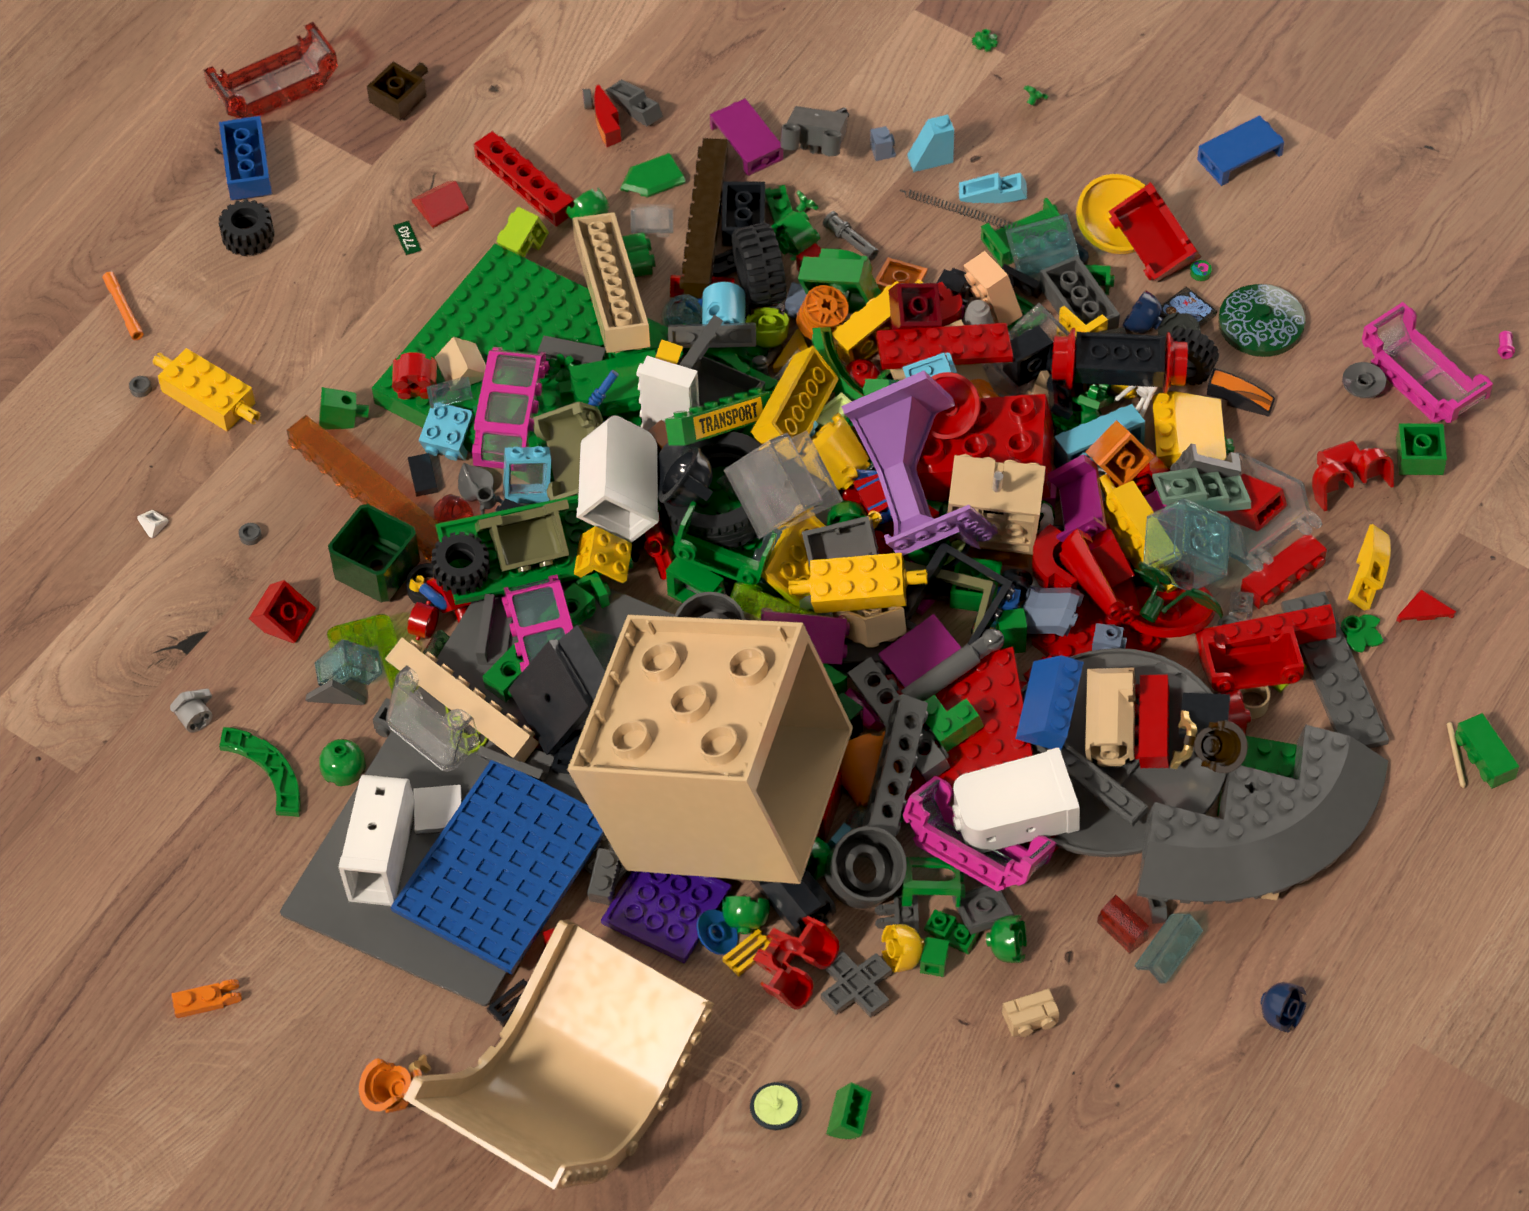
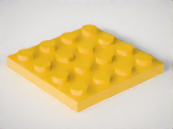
M803 504L796 506L773 548L762 573V578L798 610L800 600L809 596L810 593L790 595L788 581L807 580L810 577V566L802 532L825 526Z

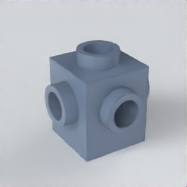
M1096 623L1092 651L1114 648L1125 649L1127 637H1123L1124 628L1113 624Z

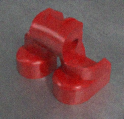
M1350 440L1317 453V464L1319 467L1315 470L1312 477V489L1315 501L1324 512L1327 511V493L1338 490L1339 481L1344 480L1350 488H1354V478L1350 471L1357 473V476L1364 484L1367 483V479L1381 475L1391 488L1394 487L1393 460L1383 449L1369 448L1360 451L1356 443Z
M809 916L802 918L807 926L799 938L790 936L773 927L766 937L770 941L766 950L764 951L759 948L753 958L756 964L774 976L768 985L761 982L762 988L766 993L776 997L779 1002L794 1010L804 1007L813 992L812 978L806 972L790 966L795 955L802 957L807 963L822 970L831 966L839 952V940L825 923Z

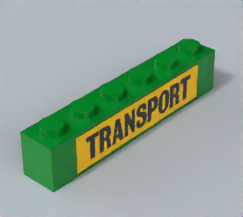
M762 388L749 389V393L741 392L734 394V398H719L718 403L717 401L704 403V407H690L688 412L685 410L676 411L673 413L674 416L665 418L668 444L685 446L755 424L772 392L762 391Z

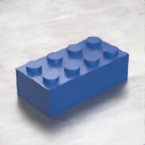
M260 116L219 122L230 200L271 195V182Z

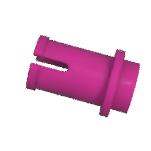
M1510 331L1500 332V346L1497 351L1501 358L1509 359L1515 353L1513 334Z

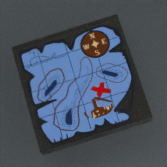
M1186 286L1161 305L1160 317L1164 319L1172 313H1188L1196 318L1201 328L1217 315V310Z

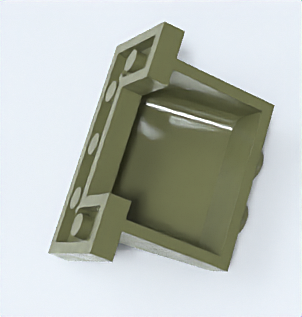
M567 499L510 515H499L478 520L475 523L477 533L489 530L502 572L518 569V573L531 570V565L540 564V567L553 565V560L569 556L559 513L569 509Z

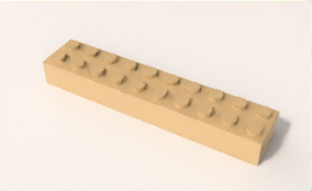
M615 213L573 218L574 240L606 352L618 353L624 350H640L650 347L649 324Z

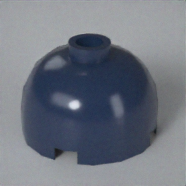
M1145 290L1132 307L1122 326L1139 334L1147 333L1151 328L1156 330L1163 320L1160 317L1162 311L1161 303L1153 294Z
M1280 982L1270 987L1262 995L1260 1001L1262 1014L1266 1022L1273 1028L1287 1033L1291 1032L1289 1030L1291 1025L1296 1028L1306 1008V1002L1302 1001V994L1306 995L1305 989L1287 982Z

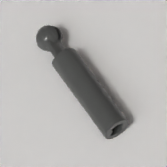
M991 628L986 630L978 640L970 645L966 644L902 689V694L926 701L981 663V659L989 653L999 650L1004 644L1003 634L997 629Z

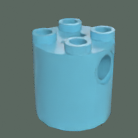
M718 282L707 286L702 296V324H708L714 314L723 320L722 323H745L744 290L730 282Z

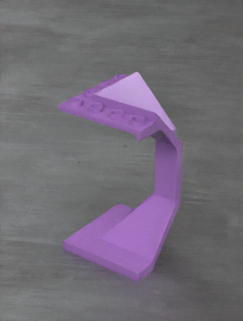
M921 371L842 406L844 414L852 421L876 468L894 522V536L884 535L886 544L895 553L906 555L951 536L980 549L979 541H988L993 535L998 534L996 525H992L971 505H966L936 519L932 518L916 470L935 416L939 412L955 406L953 398L925 371Z

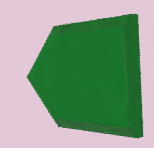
M666 153L631 166L620 190L625 192L632 191L640 193V196L650 197L686 182L684 175L671 154Z

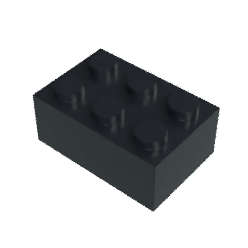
M723 181L722 246L733 247L732 233L737 228L765 223V182Z

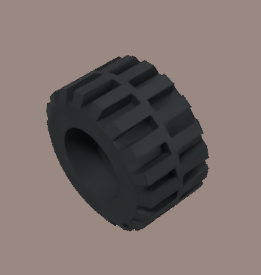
M246 199L243 202L236 201L233 205L229 204L227 209H223L221 212L219 228L224 246L226 245L228 251L232 250L233 254L237 255L240 253V256H245L246 254L253 256L254 253L259 254L262 252V249H267L269 244L273 242L274 228L271 213L264 204H257L255 200L250 202Z
M1184 328L1174 330L1171 333L1173 341L1187 342L1188 344L1185 384L1200 385L1206 382L1219 358L1217 346H1214L1213 340H1210L1207 335H1203L1198 330L1194 331L1191 328H1187V330Z
M455 532L450 533V537L446 535L442 537V542L438 541L435 544V549L432 550L433 577L436 579L439 587L443 585L444 591L448 592L451 590L452 594L457 595V592H461V595H466V591L473 593L476 591V587L481 588L483 581H487L490 572L489 552L487 551V546L482 544V540L479 537L474 538V534L469 533V535H465V532H460V535H455ZM460 558L468 559L472 562V564L465 568H455L449 565L453 560Z

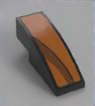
M1213 368L1206 395L1228 400L1227 406L1270 416L1275 401L1274 396L1239 376Z

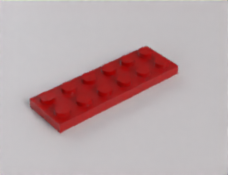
M1007 323L879 330L876 332L882 370L903 369L902 367L948 352L951 354L954 365L1013 361Z

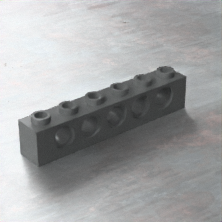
M870 657L849 671L848 674L856 688L885 727H887L893 700L889 704H884V702L899 696L897 693L899 688L892 678L887 680L884 676L887 672L880 662L875 663ZM880 682L877 687H871L874 683ZM905 718V725L910 728V722ZM922 727L921 733H923V738L920 745L917 746L915 768L924 780L928 782L934 776H939L950 768L947 761L950 757L943 746L938 748L934 743L937 739L931 730L925 731ZM899 741V746L902 750H905L904 743ZM931 750L927 755H921L923 751Z
M904 694L893 699L862 827H877L887 831L894 837L899 833L901 828V822H899L900 815L906 807V791L912 783L911 771L917 762V755L915 754L917 746L920 745L923 738V733H921L922 726L928 717L927 702ZM905 718L909 720L910 728L905 725ZM899 741L904 743L905 750L900 748ZM894 762L897 763L900 768L899 773L896 772L894 769ZM889 785H891V786L893 787V789H894V795H891V794L889 793V791H888V786H889ZM883 807L888 810V818L883 814Z

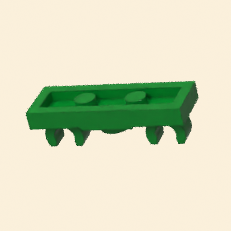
M1093 384L1090 385L1088 391L1079 395L1077 402L1100 409L1112 404L1116 395L1109 393L1111 385L1100 384L1098 386Z

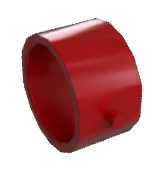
M427 600L426 604L417 602L411 611L407 630L409 634L416 636L415 640L420 641L421 637L430 639L435 631L439 618V609L431 606V601Z

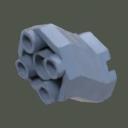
M1030 585L1024 597L1025 601L1020 607L1025 612L1027 634L1068 636L1071 626H1074L1078 613L1075 612L1077 607H1080L1084 594L1079 593L1078 590L1073 588H1038Z

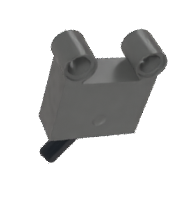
M795 106L787 123L782 125L780 146L786 150H796L799 148L800 143V148L806 150L808 145H810V152L812 154L818 153V146H821L822 154L826 156L839 155L840 145L847 132V120L849 117L847 108L843 107L836 111H827Z

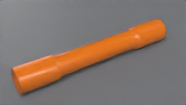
M106 272L102 278L108 291L112 294L133 340L141 339L144 333L121 291V286L114 272Z

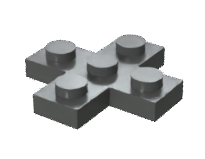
M842 950L838 953L831 966L825 969L836 983L821 993V999L836 1015L853 1002H856L871 1018L889 1004V999L876 985L890 976L892 969L877 953L857 966Z

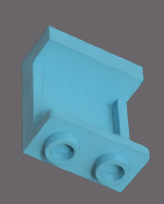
M949 352L902 367L906 378L921 371H925L931 377L943 372L957 373Z

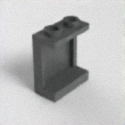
M1192 443L1182 452L1179 459L1170 468V471L1197 468L1199 474L1218 471L1221 478L1238 476L1242 472L1238 453L1231 452L1225 460L1199 455L1196 444Z

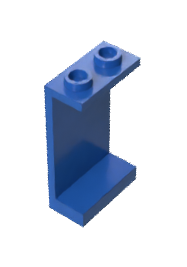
M1259 115L1199 145L1197 160L1223 186L1229 181L1230 171L1272 150L1278 157L1282 156L1284 140L1281 135L1271 128L1269 122Z

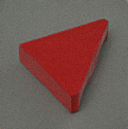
M1420 590L1400 612L1396 621L1400 623L1403 620L1412 619L1423 621L1435 620L1437 617L1454 618L1456 611L1425 591Z

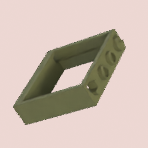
M905 561L906 571L924 570L927 567L926 565ZM941 569L935 579L936 581L983 592L973 630L974 633L992 603L996 588L995 583Z

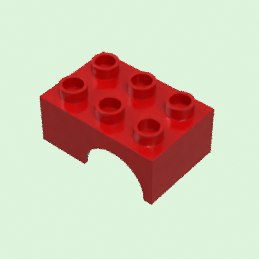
M1046 394L980 398V414L971 430L961 437L949 440L938 439L928 434L916 467L925 498L944 502L949 501L955 455L966 454L975 458L990 457L998 463H1004L1006 460H1014L1017 463L1023 464L1037 463L1040 466H1045L1042 498L1051 497V482L1048 480V473L1052 472L1054 425ZM954 406L948 408L949 412L954 410Z

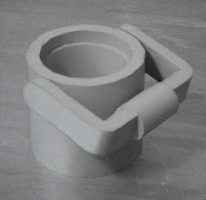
M209 689L183 692L170 705L171 711L174 712L190 733L204 729L212 720V712L206 706L207 702L212 698V694Z

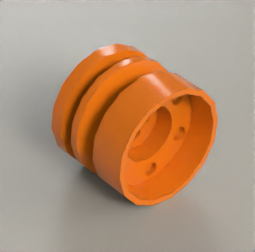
M821 285L811 289L797 312L796 323L801 333L811 340L813 335L812 328L831 327V332L833 333L837 326L842 325L848 314L849 305L846 297L833 286Z

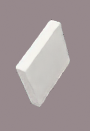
M461 785L414 788V824L416 834L443 831L462 803Z

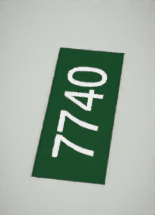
M409 220L393 225L405 255L422 251Z

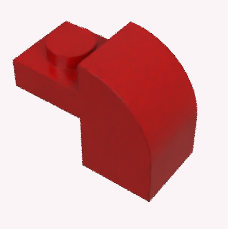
M943 282L938 283L942 320L941 327L961 320L962 297L960 294L953 296L952 291L949 288L947 289Z

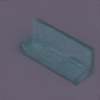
M1171 914L1134 966L1137 970H1149L1159 983H1167L1204 930L1191 914Z

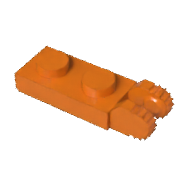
M230 979L220 984L215 983L171 993L176 1018L222 1009L224 1006L241 1002L242 996L239 992L227 993L222 997V993L238 989L240 986L239 981Z

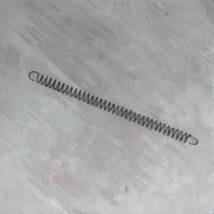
M910 189V191H909V195L906 196V198H907V197L910 198L911 189ZM921 193L919 200H920V202H924V199H925V197H926V194L924 195L923 200L921 201V197H922V193ZM950 202L948 209H949V211H953V208H954V206H955V203L953 204L952 210H950V206H951V202ZM990 215L988 222H989V224H993V221L990 223V219H991V215ZM997 217L996 223L993 225L997 226L999 217ZM1012 222L1010 229H1011V231H1015V228L1012 230V226H1013V222ZM1019 224L1018 230L1015 232L1019 233L1021 224ZM1034 229L1033 234H1032L1033 238L1038 237L1039 230L1037 231V235L1034 237V233H1035V229Z

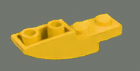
M1374 524L1369 525L1356 563L1360 566L1347 599L1364 611L1370 609L1376 590L1383 588L1390 561V537Z

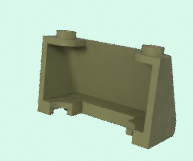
M576 402L533 417L535 435L545 440L547 447L550 448L551 466L554 481L550 482L547 488V496L550 500L579 495L581 441L603 423L599 409L582 402Z

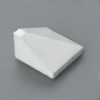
M154 510L141 514L137 518L151 538H154L169 522L167 518Z

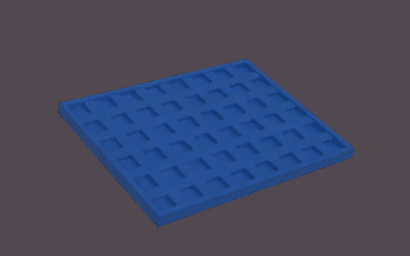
M491 760L391 905V911L512 975L605 834L588 805L523 772Z

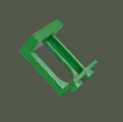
M906 857L907 869L901 884L902 906H912V895L955 896L956 907L960 908V898H965V883H961L964 882V872L939 858ZM912 868L950 869L954 872V879L950 881L912 880Z

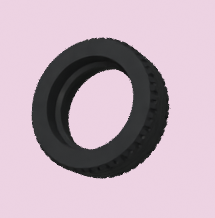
M733 431L691 443V445L700 448V451L708 458L712 468L733 466L752 473L756 477L757 488L746 503L728 513L706 515L694 511L687 534L725 549L742 546L760 536L775 520L782 503V485L771 453L756 439ZM659 500L665 522L674 535L677 536L680 524L688 508L675 507L666 502L662 503Z

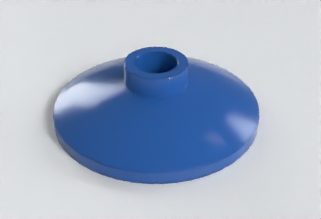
M710 909L699 916L697 920V933L700 941L709 951L718 955H726L736 947L738 941L737 930L725 922L721 911Z

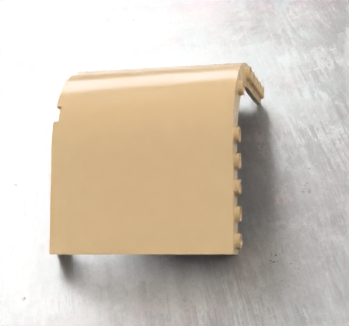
M559 920L511 1017L500 1033L502 1039L498 1045L488 1048L478 1059V1066L476 1068L470 1066L464 1071L452 1074L415 1076L404 1099L553 1189L591 1184L599 1180L603 1181L628 1155L632 1156L635 1153L639 1140L650 1127L658 1112L663 1111L669 1101L667 1096L671 1089H674L680 1080L678 1075L682 1067L688 1064L691 1058L689 1053L693 1045L699 1042L702 1036L700 1031L704 1023H707L712 1017L713 1010L711 1009L714 1003L569 920Z

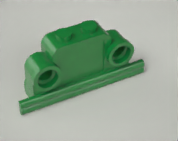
M652 350L570 366V380L558 383L560 395L574 392L575 403L582 402L588 404L589 397L594 390L599 388L611 370H614L619 376L608 389L605 399L597 408L602 416H613L619 413L637 411L641 409L637 369L640 363H644L647 356L655 358L656 352Z

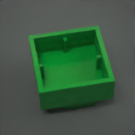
M822 248L818 257H803L798 280L806 295L816 286H833L846 297L849 305L848 314H853L864 308L869 300L881 294L872 275V264L867 256H861L842 249Z

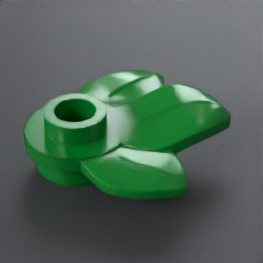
M1364 614L1360 617L1350 615L1341 622L1340 628L1343 634L1347 636V644L1357 652L1363 653L1366 646H1379L1384 641L1381 634L1375 629L1380 619L1373 615Z

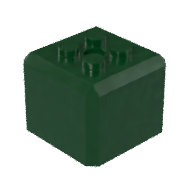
M369 504L360 505L328 544L335 580L381 603L390 601L406 580L410 570L421 561L415 527ZM376 565L383 566L382 569L377 571L371 569Z

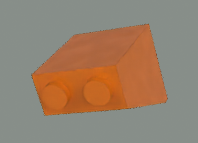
M1117 420L1085 452L1119 486L1132 481L1154 458Z

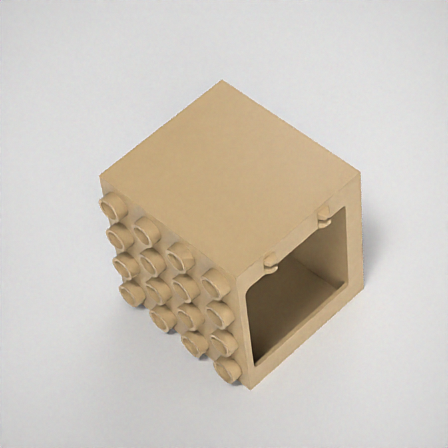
M627 615L569 764L568 771L626 871L800 884L853 727L803 623Z

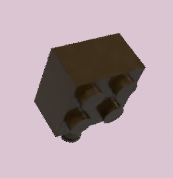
M393 61L367 85L369 103L401 121L427 96L425 79L422 78L428 73L427 66L419 62L414 69L409 71Z

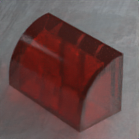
M1117 895L1113 896L1099 913L1097 923L1129 954L1147 941L1149 925Z

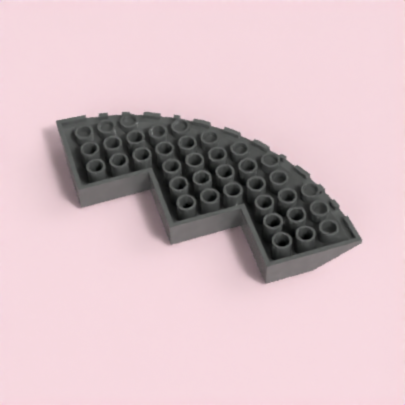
M1305 725L1297 740L1293 779L1240 765L1236 770L1227 773L1222 787L1218 818L1154 802L1146 822L1136 896L1165 902L1168 899L1180 900V903L1190 904L1191 901L1203 902L1204 904H1212L1214 901H1225L1228 904L1241 902L1245 898L1254 897L1259 899L1262 895L1283 892L1294 884L1308 881L1317 872L1331 866L1364 831L1378 805L1385 784L1388 760L1351 736Z

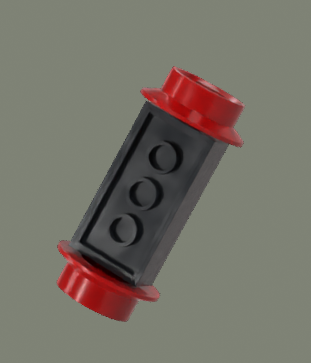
M1072 328L1068 336H1054L1052 380H1065L1068 388L1072 389L1074 371V383L1163 387L1164 394H1167L1171 385L1185 386L1188 344L1187 342L1173 341L1170 332H1167L1166 342L1165 336L1077 332L1075 342V328Z

